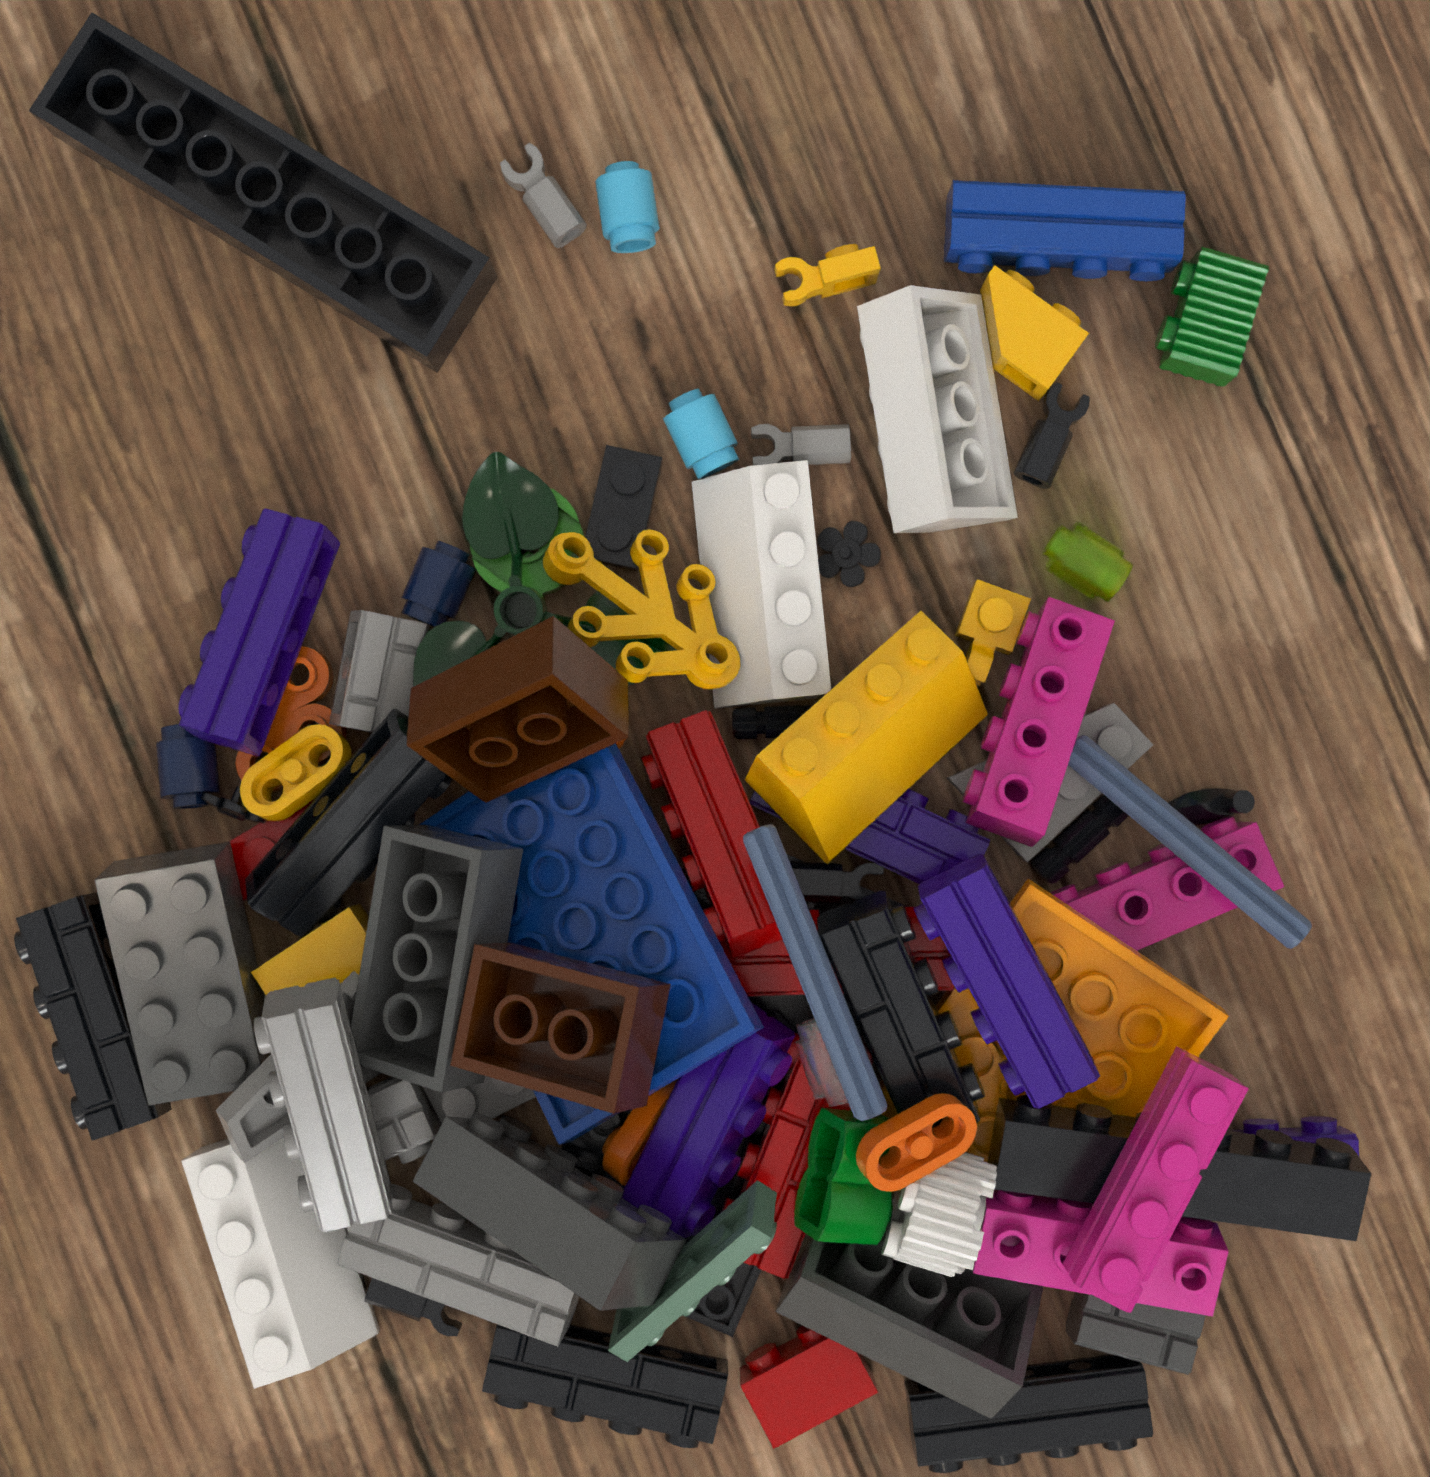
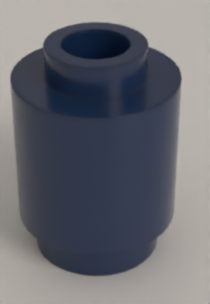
M437 541L434 550L422 547L401 597L406 600L401 613L422 623L430 624L432 627L448 622L449 618L455 620L476 571L475 568L466 564L470 554L441 541Z
M179 724L162 727V741L156 743L160 798L173 799V809H193L209 806L208 803L201 799L203 792L211 795L220 794L216 744L195 737L180 727Z

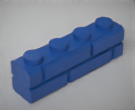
M953 180L946 200L944 262L958 263V270L966 273H986L992 270L993 265L1015 266L1016 272L1024 276L1045 275L1050 272V267L1072 268V275L1083 279L1101 278L1107 275V270L1130 271L1129 278L1135 281L1161 280L1165 277V273H1171L1182 261L1186 194L1185 191Z

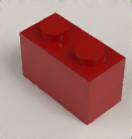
M802 1325L796 1331L797 1337L779 1347L775 1343L765 1344L745 1358L746 1364L739 1368L740 1386L773 1449L878 1393L874 1375L863 1355Z

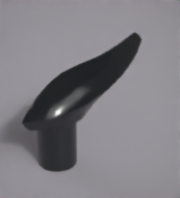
M1207 788L1188 792L1168 802V804L1194 825L1211 823L1233 814L1248 813L1253 809L1255 800L1253 795L1247 790Z

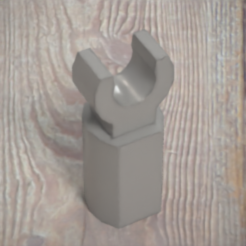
M528 143L524 148L529 160L532 162L530 170L525 173H517L505 159L500 162L501 171L510 187L525 192L522 199L553 245L556 248H562L580 236L586 229L587 224L553 176H545L542 154L536 146Z
M758 424L751 428V439L765 438L774 445V451L769 456L753 457L752 466L781 463L782 460H792V462L808 460V465L850 463L851 442L849 424L791 427V432H781L776 426L770 424Z

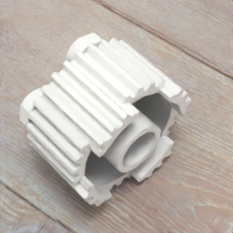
M965 1152L960 1157L907 1187L893 1191L892 1220L889 1222L881 1255L949 1277H954L955 1273L962 1274L965 1268L973 1270L974 1262L977 1260L984 1232H981L980 1229L985 1213L986 1197H993L996 1186L997 1165L984 1162L983 1157Z

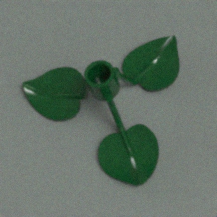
M501 452L491 453L476 471L465 497L462 514L465 536L470 546L479 556L486 559H497L511 552L510 587L499 594L494 604V616L498 626L488 641L482 630L470 622L450 621L435 626L425 635L417 649L413 668V687L501 643L507 633L517 635L552 616L568 628L572 618L548 612L544 597L537 590L523 586L522 583L523 557L521 549L537 550L546 545L552 538L559 519L556 498L549 486L540 477L518 465ZM600 592L594 593L586 606L599 609L605 616L629 615ZM587 621L579 622L581 628L586 632H596L595 627ZM662 638L599 641L597 645L590 647L614 669H616V659L622 649L631 642H642L648 645L653 652L676 650ZM633 656L627 657L628 662L633 667L644 668L640 659ZM628 682V686H629V685L636 684V683Z

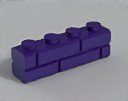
M264 508L257 525L253 524L248 527L242 540V554L244 558L236 577L228 579L222 590L221 606L223 612L216 630L209 631L202 641L200 648L202 666L195 684L188 685L180 697L178 707L179 715L181 716L180 727L204 741L260 756L340 546L339 540L326 526L319 522L300 517L294 518L288 514Z
M908 789L845 849L921 884L977 854L983 853L985 855L990 839L977 834L979 828L967 824L968 816L950 809L946 818H943L926 810L925 807L929 799ZM754 790L749 799L750 805L782 819Z
M983 853L977 854L953 866L952 869L945 870L922 882L918 886L922 904L914 907L915 914L929 940L931 941L941 936L951 956L942 960L943 965L958 993L969 988L979 1008L970 1013L985 1043L988 1045L997 1040L1007 1059L998 1064L1014 1096L1025 1092L1034 1109H1040L1064 1097L1067 1092L1073 1093L1097 1081L1100 1074L1094 1059Z
M753 1003L752 1005L764 1028L678 1078L621 1197L637 1208L643 1204L665 1214L672 1220L669 1229L683 1238L691 1235L695 1236L712 1221L716 1207L711 1204V1201L718 1187L726 1185L737 1172L741 1163V1157L736 1152L743 1138L750 1136L763 1121L766 1107L761 1102L769 1086L779 1083L792 1063V1056L787 1051L795 1037L794 1031L774 1017H768L765 1011Z

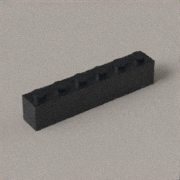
M1020 1095L1016 1100L999 1098L987 1162L997 1165L996 1186L994 1189L1094 1204L1142 1112L1137 1113L1136 1117L1115 1115L1107 1108L1088 1103L1078 1104L1076 1109L1053 1106L1052 1103L1040 1109H1034L1027 1095ZM1228 1127L1207 1169H1201L1199 1172L1202 1179L1182 1216L1357 1241L1372 1173L1350 1145L1336 1139L1318 1138L1316 1143L1293 1140L1290 1136L1275 1130L1260 1129L1254 1135L1233 1132Z

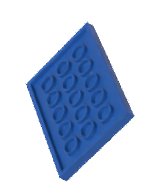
M616 743L487 803L468 791L419 824L430 825L523 849L508 943L523 945L671 984L649 1095L764 1028ZM533 1090L559 1145L577 1139L619 1114H613Z

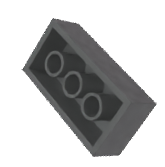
M391 825L383 827L351 1022V1029L362 1067L441 1093L484 1083V1075L453 1067L450 1064L474 944L508 943L523 854L522 848L430 825Z
M230 841L114 861L94 881L148 1106L235 1091L272 1053L261 1054L255 1038L254 1018L262 1016L265 995L251 974L253 970L258 968Z
M473 1113L471 1118L445 1117L413 1179L414 1183L598 1310L605 1311L654 1305L686 1242V1239L669 1229L672 1224V1220L647 1205L641 1204L637 1208L621 1198L624 1189L620 1185L604 1176L593 1174L592 1177H589L575 1168L578 1163V1159L575 1156L554 1145L547 1144L546 1147L538 1144L530 1138L533 1130L517 1119L503 1115L500 1121H495L479 1113Z
M887 1228L878 1245L819 1242L805 1234L789 1278L786 1279L775 1312L990 1419L1023 1387L1043 1286L973 1274V1270L966 1268L962 1274L955 1273L954 1277H949L893 1260L891 1257L881 1255Z

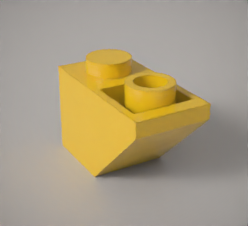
M994 265L980 289L993 369L1039 401L1089 333L1080 327L1081 320L1073 311L1058 303H1054L1051 306L1034 294V286L1023 275L1013 270L1004 272Z

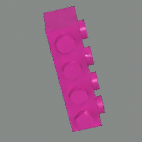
M1051 597L1047 598L1037 614L1028 611L1016 644L1025 647L1019 666L1010 663L999 691V696L1007 699L1002 717L992 716L981 743V749L989 751L983 772L977 769L973 770L962 802L971 805L966 820L967 824L1033 847L1045 836L1115 620Z
M1228 816L1201 828L1203 833L1273 891L1285 887L1257 822L1240 821L1236 823L1234 816ZM1163 844L1149 850L1148 854L1151 860L1130 869L1128 862L1125 861L1099 871L1095 874L1098 883L1077 892L1075 885L1072 884L1050 892L1136 951L1237 908L1233 902Z
M994 1189L993 1197H986L985 1213L980 1229L981 1232H984L977 1260L974 1262L973 1274L1089 1294L1074 1285L1063 1262L1094 1204ZM1182 1216L1149 1280L1141 1283L1143 1291L1136 1303L1213 1317L1229 1252L1218 1224L1211 1220Z

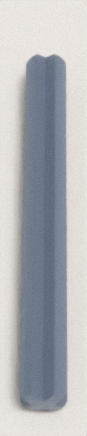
M1082 735L1076 739L1068 763L1071 768L1286 948L1292 949L1296 947L1307 936L1312 928L1311 921L1088 736Z
M767 824L749 831L743 836L744 845L853 1116L860 1121L879 1116L887 1110L888 1104L777 829L772 824Z

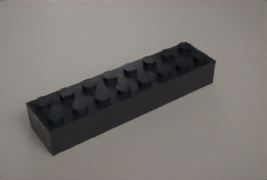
M92 12L29 109V112L53 136L437 373L498 278L490 258Z

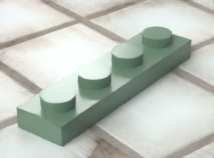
M757 1180L683 1246L654 1305L616 1309L608 1351L628 1362L647 1345H655L673 1322L680 1316L686 1317L690 1315L699 1304L701 1298L715 1286L725 1285L732 1278L737 1267L754 1253L761 1254L765 1251L773 1240L777 1224L774 1221L777 1192Z

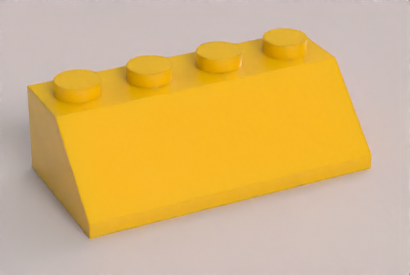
M920 611L755 757L745 781L828 865L988 715L963 651Z

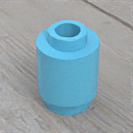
M621 161L608 165L605 168V174L599 176L595 181L603 237L610 241L611 251L616 253H635L652 248L656 244L655 233L660 229L652 173L648 170L640 169L639 164L633 161Z
M694 389L668 403L672 412L666 415L663 420L686 468H693L698 479L713 475L739 460L734 449L738 442L715 394L703 396L700 389Z

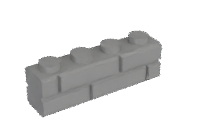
M330 978L307 983L304 987L293 986L270 991L265 995L262 1016L254 1018V1032L260 1053H272L276 1070L269 1072L270 1092L275 1108L285 1106L287 1108L290 1123L285 1124L283 1127L284 1142L289 1160L300 1159L305 1175L298 1176V1192L303 1211H315L319 1229L324 1233L351 1227L354 1222L365 1224L387 1219L392 1214V1186L339 979Z
M391 1184L392 1214L387 1219L365 1224L354 1222L351 1227L347 1228L348 1233L344 1238L337 1262L339 1266L557 1347L569 1330L579 1296L474 1223L466 1220L465 1217L445 1203H438L433 1205V1207L412 1200V1193L408 1189Z

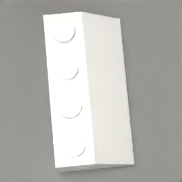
M910 285L858 305L857 310L861 328L860 340L865 353L870 384L869 396L874 409L879 440L878 451L883 465L888 495L887 507L892 520L893 533H930L1018 518L981 294Z
M808 460L747 466L692 481L700 565L711 570L716 582L713 591L709 595L717 632L734 644L740 656V669L733 681L727 686L713 689L714 709L822 698L831 690ZM709 654L711 662L720 664L714 656Z
M284 1138L246 1163L233 1151L228 1139L201 1147L181 1161L254 1389L312 1370L380 1332L372 1304L364 1302L367 1288L363 1275L339 1266L337 1263L344 1238L348 1233L347 1228L324 1233L319 1229L315 1211H303L298 1192V1176L305 1174L300 1159L289 1160Z

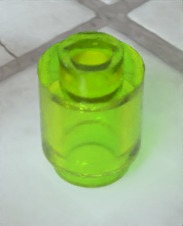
M1078 521L1070 529L1061 525L1052 535L1042 552L1043 555L1049 558L1045 570L1091 600L1097 596L1105 602H1109L1124 584L1133 567L1131 562L1123 558L1124 551Z

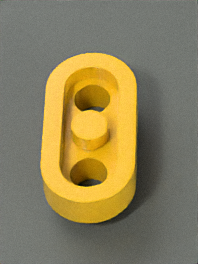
M315 724L303 728L247 770L240 785L242 803L251 813L268 821H281L290 817L315 799L352 757L348 741L341 734L326 725ZM330 750L331 756L328 763L318 767L319 756L324 751ZM282 784L283 793L281 797L272 802L271 793L273 789Z

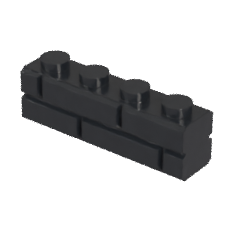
M393 709L245 878L247 902L253 910L273 922L277 920L282 927L297 936L305 937L317 923L323 925L335 916L341 904V896L354 881L363 883L373 873L378 863L383 827L413 825L416 818L415 812L429 797L436 799L447 790L452 778L406 745L408 716L397 709Z
M878 891L855 900L853 904H845L822 913L817 917L819 936L897 1113L903 1112L932 1095L945 1093L958 1098L971 1110L975 1116L976 1123H978L980 1117L976 1100L985 1097L983 1087L973 1064L969 1063L961 1066L954 1048L963 1044L950 1011L939 1014L931 995L940 991L927 958L915 961L908 945L909 941L916 939V934L904 905L901 904L892 908L886 892ZM942 1119L933 1123L932 1128L938 1126Z
M98 893L80 895L16 918L20 931L14 935L15 947L21 960L27 965L32 964L39 985L33 989L34 1003L41 1017L51 1020L57 1041H54L52 1044L53 1058L62 1074L69 1073L76 1096H73L71 1099V1110L79 1128L82 1130L88 1129L93 1141L153 1120L172 1110L170 1102L148 1106Z
M497 1324L482 1392L494 1394V1401L497 1404L512 1409L527 1408L529 1402L551 1407V1414L554 1417L569 1422H582L585 1420L586 1415L608 1420L607 1425L610 1429L626 1435H639L642 1433V1428L665 1433L664 1438L667 1442L683 1448H696L699 1446V1441L713 1444L727 1384L728 1360L655 1344L653 1346L647 1345L626 1362L608 1351L611 1333L571 1324L557 1347Z
M1112 1354L1027 1365L1023 1387L992 1419L914 1380L904 1381L911 1441L918 1467L928 1466L929 1470L935 1473L955 1472L963 1467V1461L986 1458L987 1463L991 1465H1011L1022 1459V1453L1044 1451L1046 1456L1052 1458H1067L1078 1454L1080 1451L1079 1446L1102 1443L1103 1448L1108 1450H1128L1137 1446V1439L1153 1437L1146 1374L1141 1362Z

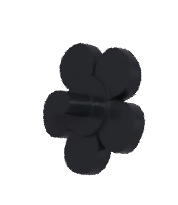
M850 521L844 527V539L842 534L833 527H828L820 533L818 537L819 546L827 552H832V554L820 556L818 564L819 573L823 577L830 579L841 571L842 583L848 587H856L865 580L864 569L859 563L866 567H875L881 560V550L877 544H863L868 537L867 527L861 522Z
M236 786L231 800L223 797L218 798L206 792H203L201 796L203 801L215 807L219 813L239 821L248 820L258 823H265L266 821L251 813L242 805L239 786Z

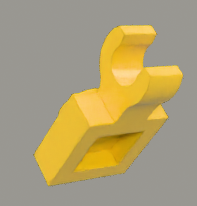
M848 244L834 248L825 254L826 259L818 261V266H811L797 257H787L775 264L776 277L794 274L799 277L802 283L796 290H789L783 293L782 300L784 306H797L813 296L820 295L822 299L876 284L881 267L875 246L859 250L857 244Z
M977 579L973 583L955 636L971 641L965 658L975 683L979 687L981 683L986 681L993 661L994 651L996 650L1007 655L1013 652L1031 598Z

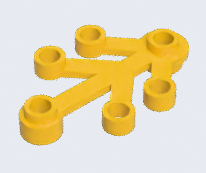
M644 530L638 534L630 548L631 559L639 567L645 595L596 560L589 541L583 535L576 532L561 533L551 540L543 556V567L552 580L563 585H572L584 580L629 614L605 616L602 611L595 607H581L574 613L568 624V629L589 647L597 645L599 641L662 638L677 649L653 652L648 645L642 642H631L625 645L616 659L615 666L616 670L628 682L639 683L650 676L686 674L687 678L697 687L715 689L727 686L737 676L740 669L739 653L729 639L719 635L717 632L709 595L713 591L716 582L710 569L700 564H692L683 571L677 581L676 589L679 596L687 602L692 630L675 618L663 567V560L669 551L668 541L663 534L656 530ZM645 544L653 547L657 555L648 554L644 551L642 545ZM564 549L574 552L579 558L568 556ZM688 579L699 581L702 584L703 590L691 586ZM587 621L595 627L596 632H586L581 628L579 622ZM706 653L714 656L720 664L711 662L707 658ZM633 656L640 659L644 668L633 667L628 662L627 657Z

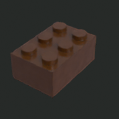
M554 616L412 687L410 691L406 745L485 803L629 737L628 680Z
M511 942L474 944L450 1066L613 1114L644 1107L647 1105L671 984Z

